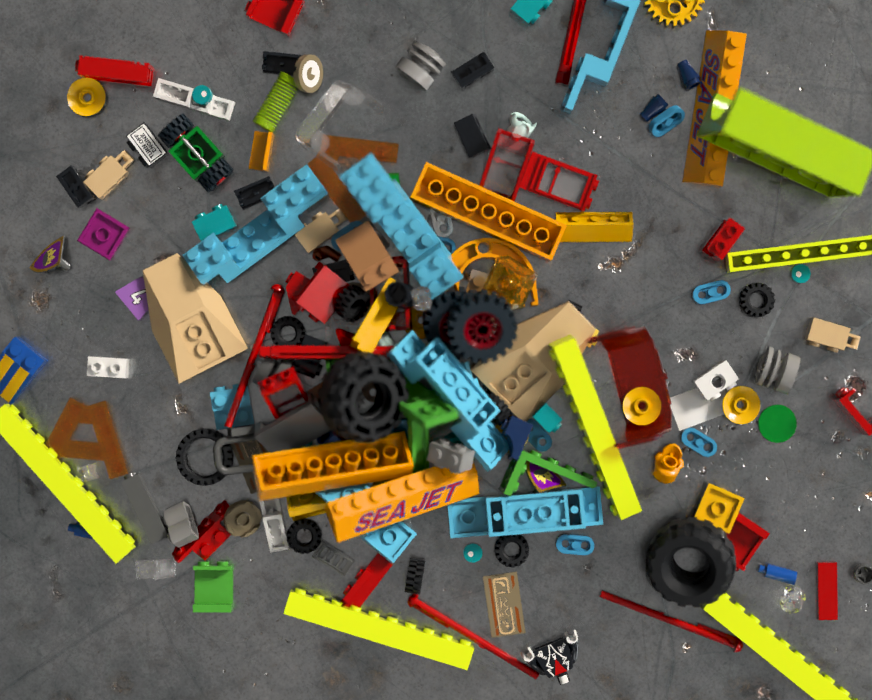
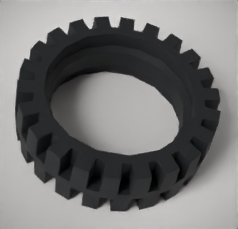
M198 429L190 432L181 440L176 450V462L181 475L187 481L196 485L207 486L221 481L226 476L218 471L208 476L198 475L192 472L186 461L187 450L195 440L206 438L216 442L218 439L225 437L224 435L212 429ZM226 444L221 447L223 452L222 465L228 468L232 467L233 450L231 444Z

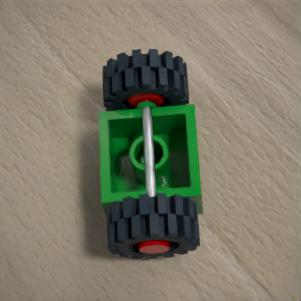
M184 113L180 114L159 132L158 137L168 148L172 147L169 153L193 180L198 181L209 193L226 180L234 169L224 159L225 156L198 126L191 130L194 124Z

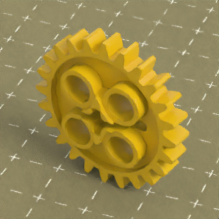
M648 0L644 3V6L650 5L647 13L654 12L652 19L658 16L659 24L665 20L666 26L672 22L673 27H676L678 21L683 26L685 19L690 23V16L696 18L698 15L695 10L701 12L702 8L699 4H704L705 1ZM681 2L685 3L687 7H683ZM670 5H677L679 12L676 14L672 13Z

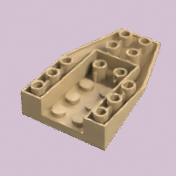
M178 253L143 270L151 329L178 383L248 349L222 297L208 283L202 285L188 263Z
M570 302L518 323L516 341L512 340L513 347L511 350L506 348L507 354L504 357L498 354L497 361L493 362L492 358H488V363L482 364V360L478 359L477 363L472 364L471 371L523 421L527 422L564 385L563 379L559 378L555 369L558 367L557 363L550 357L549 350L551 348L549 343L567 335H572L576 339L582 355L596 330Z

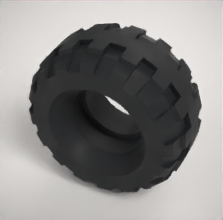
M359 351V353L344 355L341 361L337 360L330 366L331 370L329 373L324 374L322 388H319L318 398H321V402L318 404L320 413L324 416L323 419L328 428L347 440L358 443H372L379 440V438L387 437L392 433L391 430L393 428L396 429L402 422L400 419L405 413L399 410V403L404 402L406 404V399H409L408 388H405L407 382L403 373L400 372L394 362L378 354ZM373 382L376 389L375 401L366 413L359 415L356 407L358 393L364 385Z
M688 517L684 520L678 518L672 520L666 526L663 525L652 538L646 556L647 577L651 580L652 587L655 591L662 594V598L668 602L674 601L678 606L686 607V605H693V608L703 607L705 603L712 604L729 589L736 569L734 545L727 538L726 532L719 527L713 526V522L706 519L704 521L697 520L696 517ZM683 548H694L707 556L710 565L700 572H688L677 565L674 560V554Z

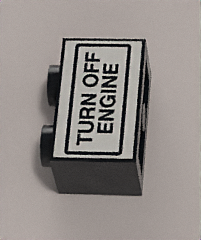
M145 122L126 135L128 139L126 143L132 151L136 150L139 153L138 159L144 167L148 165V167L152 168L170 155Z

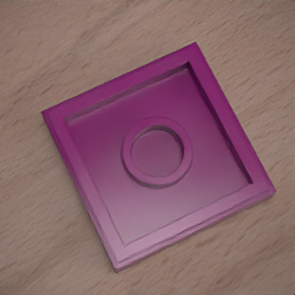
M96 208L77 241L111 261L130 228Z

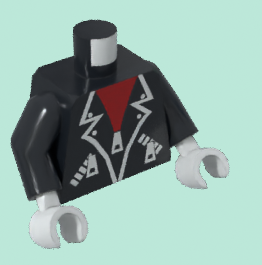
M574 630L573 635H568L566 631L565 636L532 650L528 647L529 652L523 654L521 651V656L540 675H547L548 678L556 676L560 685L570 681L567 671L572 669L573 664L577 661L579 650L577 632Z

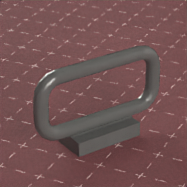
M255 424L227 428L228 437L218 439L213 446L215 468L223 475L254 472L253 464L224 467L221 461L220 449L226 444L257 440L255 438Z

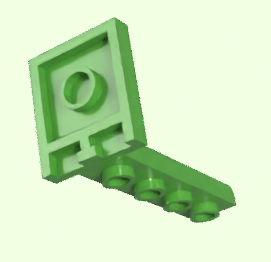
M433 392L429 393V397L423 399L415 397L411 403H399V410L408 416V446L414 464L411 474L429 468V461H427L429 428L458 418V410Z
M522 450L518 461H510L499 490L509 496L517 491L519 486L517 481L519 476L523 475L526 470V461L590 488H595L597 482L593 480L594 476L583 472L582 475L576 473V468L566 465L564 468L559 466V461L548 457V460L541 458V453L531 450L530 453Z

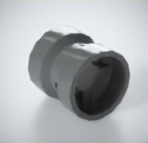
M857 564L852 570V576L861 584H869L872 582V568L865 564Z

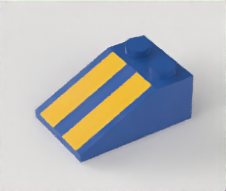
M14 337L0 354V396L11 405L15 403L48 362L45 357L20 337Z

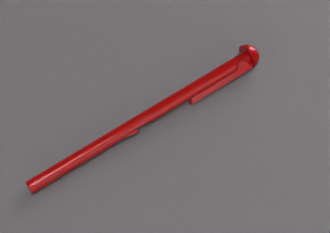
M274 284L270 288L273 291L224 424L228 428H232L251 372L255 368L253 364L259 353V346L262 345L266 332L270 333L281 303L284 288L280 284Z
M603 590L600 593L599 597L734 648V653H738L743 649V642L739 638L699 623L695 626L676 618L667 617L664 615V612H658Z
M412 594L409 596L407 603L410 608L414 607L446 628L454 629L478 644L479 647L490 651L535 680L538 678L539 673L417 599L419 595Z

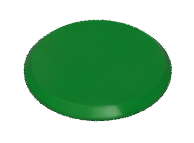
M772 405L761 413L758 425L765 439L774 443H781L793 436L796 431L797 420L794 413L788 407Z

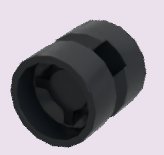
M395 281L390 283L385 290V299L392 306L409 309L417 302V291L409 284Z

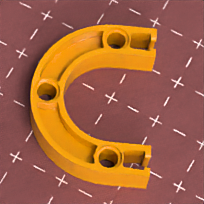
M480 238L463 244L452 253V261L461 274L467 266L478 260L491 259L502 263L508 268L514 278L518 308H525L522 292L528 291L531 292L532 297L531 307L539 305L533 268L527 257L514 245L496 238ZM485 244L488 247V252L485 254L480 253L478 246ZM522 278L529 279V287L525 288L521 285ZM460 281L451 286L454 287L455 291H459Z

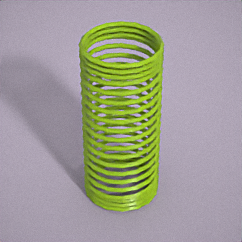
M280 71L275 80L276 82L272 85L271 91L265 97L266 100H263L264 103L258 109L259 112H256L257 115L252 120L257 125L273 133L277 125L271 121L277 124L279 122L271 117L278 121L281 120L271 113L280 118L282 116L271 109L282 115L284 113L274 107L283 112L286 111L276 104L287 109L286 106L276 100L287 106L289 104L279 98L291 103L279 94L290 100L292 98L281 91L292 97L294 95L291 93L296 94L284 85L298 91L294 77Z

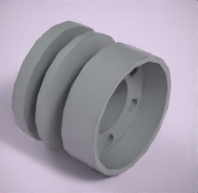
M414 40L411 45L417 52L408 48L407 52L412 59L409 60L402 56L395 68L408 80L427 91L434 82V79L429 75L430 71L439 75L440 71L435 65L443 69L446 63L433 49Z
M768 346L759 360L755 384L762 385L765 380L764 387L769 388L772 382L775 381L774 390L788 394L798 373L800 357L787 353L783 360H781V350L777 349L774 353V348Z

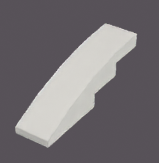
M158 78L153 97L230 121L235 105L234 101L213 95L210 103L200 105L193 100L192 93L194 88Z
M280 498L259 501L270 553L289 549Z

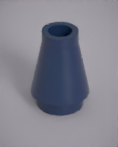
M683 60L677 64L683 86H686L687 90L695 88L701 83V77L689 64L688 60Z
M659 94L653 95L640 114L648 122L653 117L667 110L666 107L669 104Z

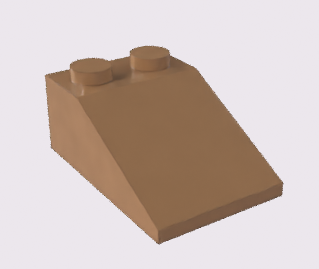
M369 221L364 222L335 240L365 291L399 272Z

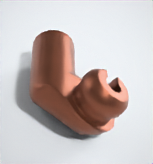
M326 245L316 248L313 251L312 257L316 261L329 257L338 262L342 254Z

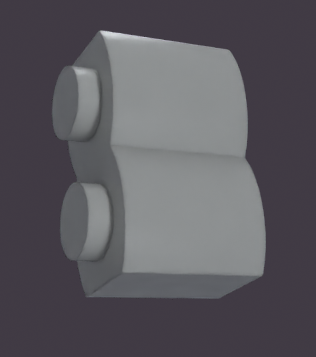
M182 501L163 511V522L168 528L169 534L167 536L171 544L180 548L199 539L198 529L194 522L190 505Z

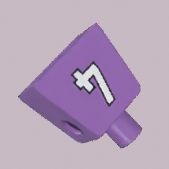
M143 276L115 292L137 320H142L148 314L149 309Z

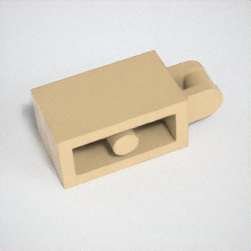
M126 150L122 151L116 158L111 155L109 157L105 156L98 163L100 166L95 171L92 169L86 174L84 183L99 199L103 200L129 174L126 169L135 159ZM122 158L126 161L123 166L119 163Z
M340 208L329 216L326 212L323 214L319 212L312 217L313 221L310 224L306 225L304 223L305 227L294 235L308 254H310L332 238L339 231L337 227L348 219ZM334 216L339 220L336 224L331 220Z
M813 317L810 318L804 340L809 341L808 345L820 348L821 344L827 346L828 351L838 353L839 350L844 351L845 347L857 350L861 337L851 334V328ZM848 337H852L851 344H847Z

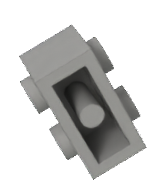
M439 438L437 441L430 442L427 461L434 463L436 467H445L450 469L452 473L461 474L463 471L472 469L475 451L466 448L464 445L452 443L448 439Z

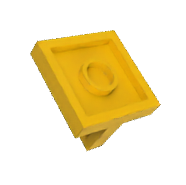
M708 483L694 517L701 521L705 519L711 521L713 526L719 527L730 534L745 498Z
M315 492L286 497L288 513L293 521L326 513L324 506L327 502Z

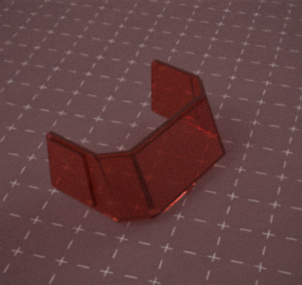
M635 326L590 337V341H587L588 344L601 341L608 351L622 409L627 393L637 387L652 389L657 393L661 401V412L658 418L648 425H636L630 422L624 414L626 439L615 443L614 447L621 449L652 442L671 431L672 411L670 404L672 403L666 383L668 376L667 372H663L658 348H655L654 340L646 327L635 328ZM644 402L638 404L639 409L646 407Z

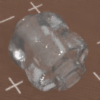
M787 586L779 599V605L786 613H798L801 611L806 600V594L798 586Z

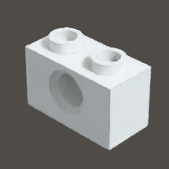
M88 357L87 376L129 378L130 359Z
M723 360L692 382L706 401L709 399L714 401L721 396L719 392L725 388L728 391L736 386V381L739 378L727 360ZM716 376L721 379L719 387L712 385V379Z

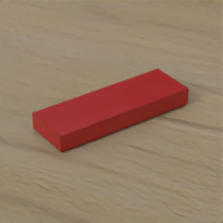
M817 562L818 620H838L837 562Z

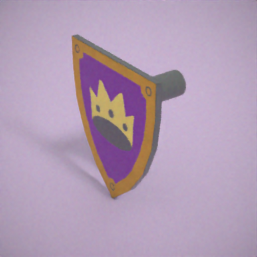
M62 236L48 245L34 260L30 269L37 273H45L60 266L65 271H68L71 265L62 259L65 237Z
M526 461V473L534 487L532 493L539 494L566 486V483L557 473Z

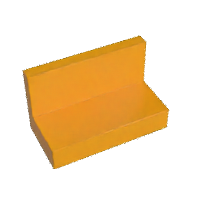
M254 131L249 169L268 172L274 138L273 132Z

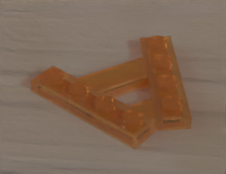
M323 135L321 153L307 165L350 223L360 221L368 214L334 172L333 167L340 156L356 158L358 162L369 153H372L377 161L397 163L399 144Z
M70 397L45 445L56 451L59 461L61 457L104 461L110 479L129 474L107 401L87 406ZM79 423L93 424L98 442L71 440Z

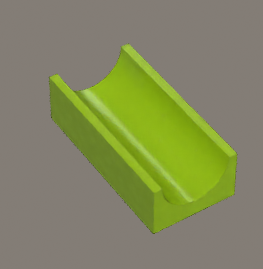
M742 88L737 89L732 100L714 93L697 133V137L829 198L861 196L872 169V149Z

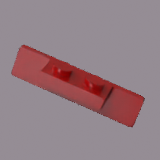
M226 500L218 504L214 511L201 521V524L197 527L199 539L180 548L175 547L172 556L177 563H180L191 551H194L206 561L230 537L231 534L220 523L224 519L226 510L230 507Z
M377 553L366 569H360L354 577L356 582L353 586L349 584L343 591L345 595L341 600L343 606L350 607V605L361 607L393 564Z

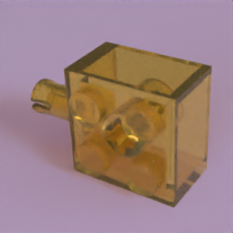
M510 256L496 257L482 289L487 290L490 295L494 291L499 298L503 296L512 307V310L523 308L538 274Z

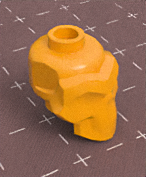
M669 444L663 448L662 452L659 451L655 455L653 475L661 483L669 484L674 482L680 469L684 467L683 459H681L682 451L677 444Z

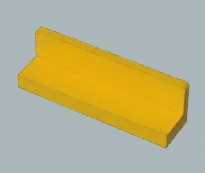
M556 212L555 220L567 225L560 242L632 241V212Z
M391 277L387 279L350 346L358 351L371 353L374 351L398 308L390 305L385 299L387 286L396 281Z

